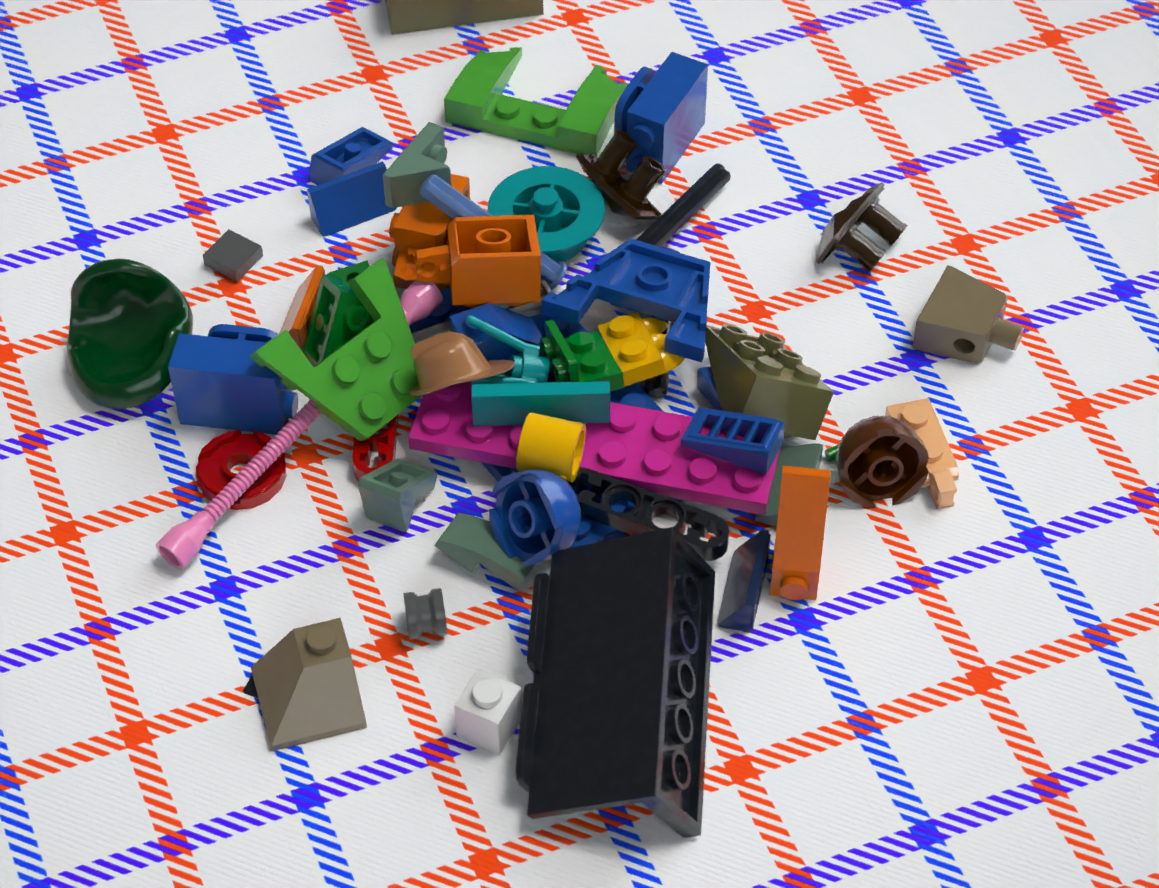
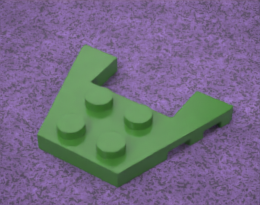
M383 258L373 263L348 282V285L371 315L374 322L316 366H312L286 329L249 355L259 366H267L281 377L280 381L291 390L297 389L316 403V409L360 442L368 439L421 397H412L409 394L410 390L418 384L414 361L411 355V347L415 342L388 265Z

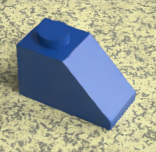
M487 303L449 316L450 331L462 333L471 338L487 361L509 360L511 355L519 356L521 352L468 324L466 319L469 315L485 321L525 343L540 346V338H543L532 318L493 303ZM540 348V351H539V355H538V356L543 357V356H542V352H541V348Z

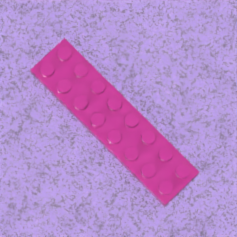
M472 381L453 384L423 395L408 437L409 449L517 469V450L523 425L473 426ZM610 402V423H583L586 425V439L580 467L600 472L666 497L765 515L781 447L767 475L681 446V439L693 417ZM704 424L699 434L708 435L712 427ZM721 430L718 437L725 438L728 432ZM737 435L735 440L742 441L743 437Z

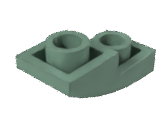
M463 513L456 515L434 545L471 573L480 563L516 590H518L536 565L527 566L521 564L524 561L519 557L510 558L507 556L494 538L490 521Z

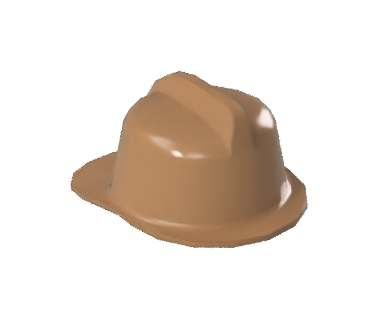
M451 331L439 333L415 343L411 347L418 384L410 390L409 394L412 397L422 396L453 384L492 377L512 369L515 366V362L512 360L487 361L474 341L468 336Z

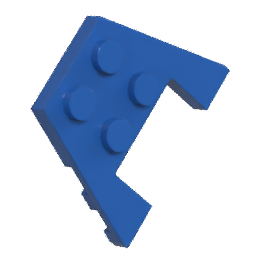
M631 238L596 261L593 271L585 276L576 275L568 280L565 290L557 295L553 292L546 295L542 300V314L578 325L594 300L600 299L613 303L618 308L646 313L661 321H672L675 323L665 337L664 351L701 363L704 359L711 262Z

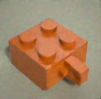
M451 174V186L471 200L469 177ZM430 202L403 206L400 213L395 212L392 216L389 235L395 241L392 265L395 267L393 277L396 288L407 289L417 279L416 250L448 245L447 225L453 219ZM433 283L440 291L450 287L448 284Z
M534 215L455 217L447 225L448 245L416 250L417 281L450 285L452 305L475 308L487 303L518 307L528 303H537L541 300V254Z

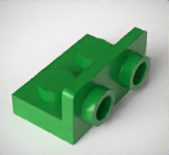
M322 275L302 352L313 367L374 322L353 290L337 276Z
M554 320L544 321L546 337L540 338V348L542 356L548 358L549 362L552 363L556 382L610 381V391L624 388L623 372L597 331L577 332L564 339Z

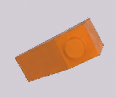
M783 466L770 596H780L789 600L817 599L831 470Z

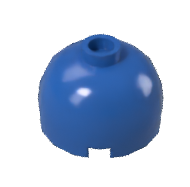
M528 469L503 476L494 486L492 495H498L496 508L489 509V520L494 538L502 551L510 558L517 556L524 561L521 564L527 566L551 560L553 554L559 550L569 548L577 538L581 527L579 501L570 484L559 475L541 469Z

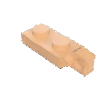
M929 398L886 406L885 416H891L908 423L921 438L928 451L929 459L926 467L929 472L927 480L921 487H928L936 509L954 506V494L957 492L954 481L959 480L958 465Z

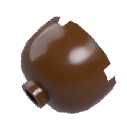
M872 416L862 419L851 426L841 438L835 457L839 480L843 490L853 502L868 508H877L873 502L875 500L892 498V506L904 502L918 492L927 480L929 472L926 467L929 459L928 451L921 438L908 423L891 416Z

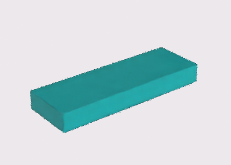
M610 381L472 384L473 426L524 425L526 417L531 412L581 423H610Z

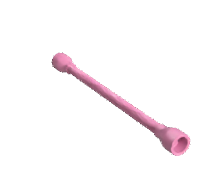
M417 279L402 293L400 298L409 326L428 317L443 301V296L435 284L419 282ZM309 400L308 404H305L297 412L293 419L274 436V439H271L270 443L268 442L202 511H197L189 520L173 526L156 543L157 550L166 561L182 570L199 553L206 535L214 528L215 521L234 504V501L238 500V497L242 496V493H245L246 489L293 443L292 441H295L315 421V418H318L319 414L322 413L315 408L317 406L316 403Z

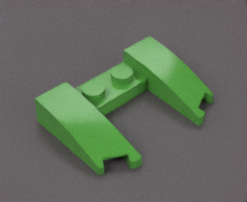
M512 47L510 51L488 53L485 50L479 51L460 72L444 98L445 122L575 154H593L597 157L613 125L615 108L619 97L628 85L616 83L607 76V70L595 65L579 87L567 110L502 95L522 57V47Z

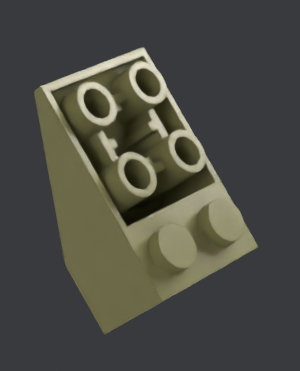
M723 324L721 329L706 326L705 344L721 408L728 412L768 417L785 422L784 434L816 440L834 391L820 379L821 373L802 363L803 357L788 350L784 346L785 341L776 335L761 332L759 337L747 335L745 330L730 324Z

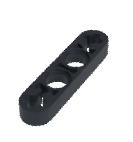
M579 467L574 482H568L574 491H578L581 487L588 488V490H582L579 495L576 494L582 517L635 535L664 529L657 527L652 520L659 515H670L678 522L673 526L674 529L705 561L717 560L727 552L729 527L726 521L716 514L588 468ZM625 499L632 502L635 507L627 513H619L612 510L610 504L616 500ZM686 524H690L691 528L688 527L687 535H684ZM708 533L716 535L711 537L708 542L700 539V537L705 538Z

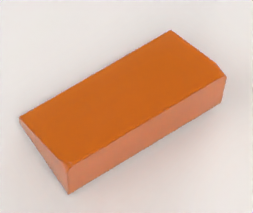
M320 265L313 269L297 289L280 330L282 332L286 329L301 350L303 349L322 275L325 274V269Z

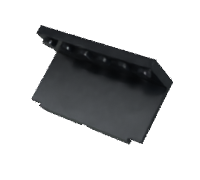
M674 527L559 550L551 557L550 576L547 573L535 576L527 648V663L529 669L534 673L533 683L526 684L523 689L515 769L518 784L529 792L527 816L531 819L643 803L682 838L701 836L715 571Z

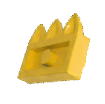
M637 312L628 316H618L609 322L597 325L599 335L623 372L624 387L667 373L678 367L685 359L684 357L664 351L665 337L667 335L661 333L668 327L666 321L651 317L641 318Z

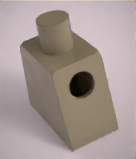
M947 265L917 318L912 348L977 364L983 362L992 343L1015 351L1021 341L1024 326L1004 320L1008 300L1005 293Z

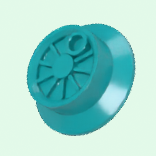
M539 166L518 171L501 181L489 198L488 213L492 216L534 215L540 251L555 262H564L576 256L584 248L586 242L598 232L605 216V203L597 186L584 175L562 167Z

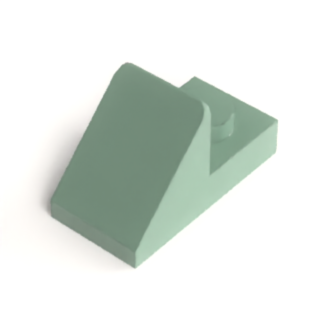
M428 122L383 174L386 206L397 208L429 202L420 195L419 190L424 180L432 174L437 175L451 185L450 167L444 164L447 158L444 127Z
M397 458L360 477L358 488L366 517L393 529L407 532L416 499L434 490L438 473Z

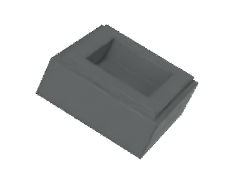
M228 229L203 254L204 265L238 282L263 257V250L261 245Z

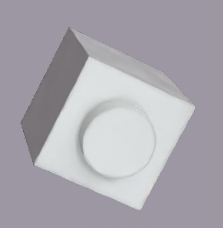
M477 668L454 705L457 737L500 755L520 723L522 709L521 686Z

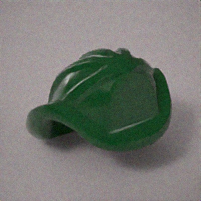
M117 258L92 264L78 275L71 288L67 361L76 386L93 403L111 409L136 407L149 402L163 392L171 383L168 365L179 333L192 334L193 315L188 301L170 279L143 263Z

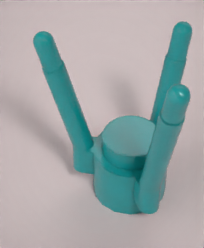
M472 315L467 317L466 321L468 324L521 352L519 356L511 355L509 360L515 362V366L506 371V374L472 381L473 384L547 383L550 362L548 358L538 356L540 346L525 343Z

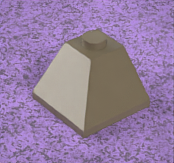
M341 618L292 629L251 667L272 751L367 728L352 656Z

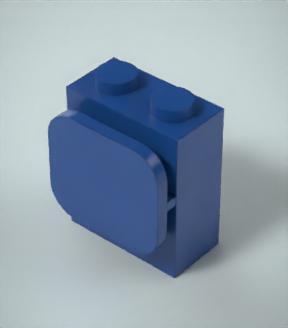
M671 51L655 74L651 68L646 66L640 68L619 97L614 114V132L617 129L623 130L638 142L637 148L633 150L626 160V171L633 173L643 156L648 155L658 160L666 169L665 174L660 177L657 183L662 184L705 124L708 64Z
M228 324L213 326L209 330L208 336L179 333L168 370L180 424L246 432L257 431L277 435L288 423V419H293L297 414L298 393L292 392L289 387L280 381L281 377L267 366H259L249 355L278 333L265 328Z

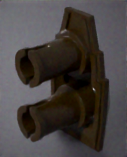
M617 129L599 157L593 154H577L576 158L583 171L597 186L613 213L641 220H657L662 213L646 197L660 177L665 174V167L653 157L644 155L629 180L624 179L619 173L628 157L638 146V142L631 138L630 134Z
M881 182L868 188L861 197L852 200L844 210L834 214L822 231L816 258L817 264H823L834 250L839 251L841 248L865 267L868 272L875 267L886 251L861 233L857 227L864 223L884 239L889 246H892L908 227L906 223L901 222L879 204L881 199L878 196L885 189V184Z

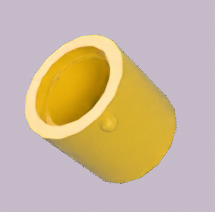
M533 412L529 413L519 440L516 459L517 470L541 469L555 473L567 482H574L583 456L586 425L581 422Z

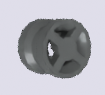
M441 588L432 589L428 595L418 596L414 592L403 593L409 640L418 639L423 633L433 632L437 636L447 635Z

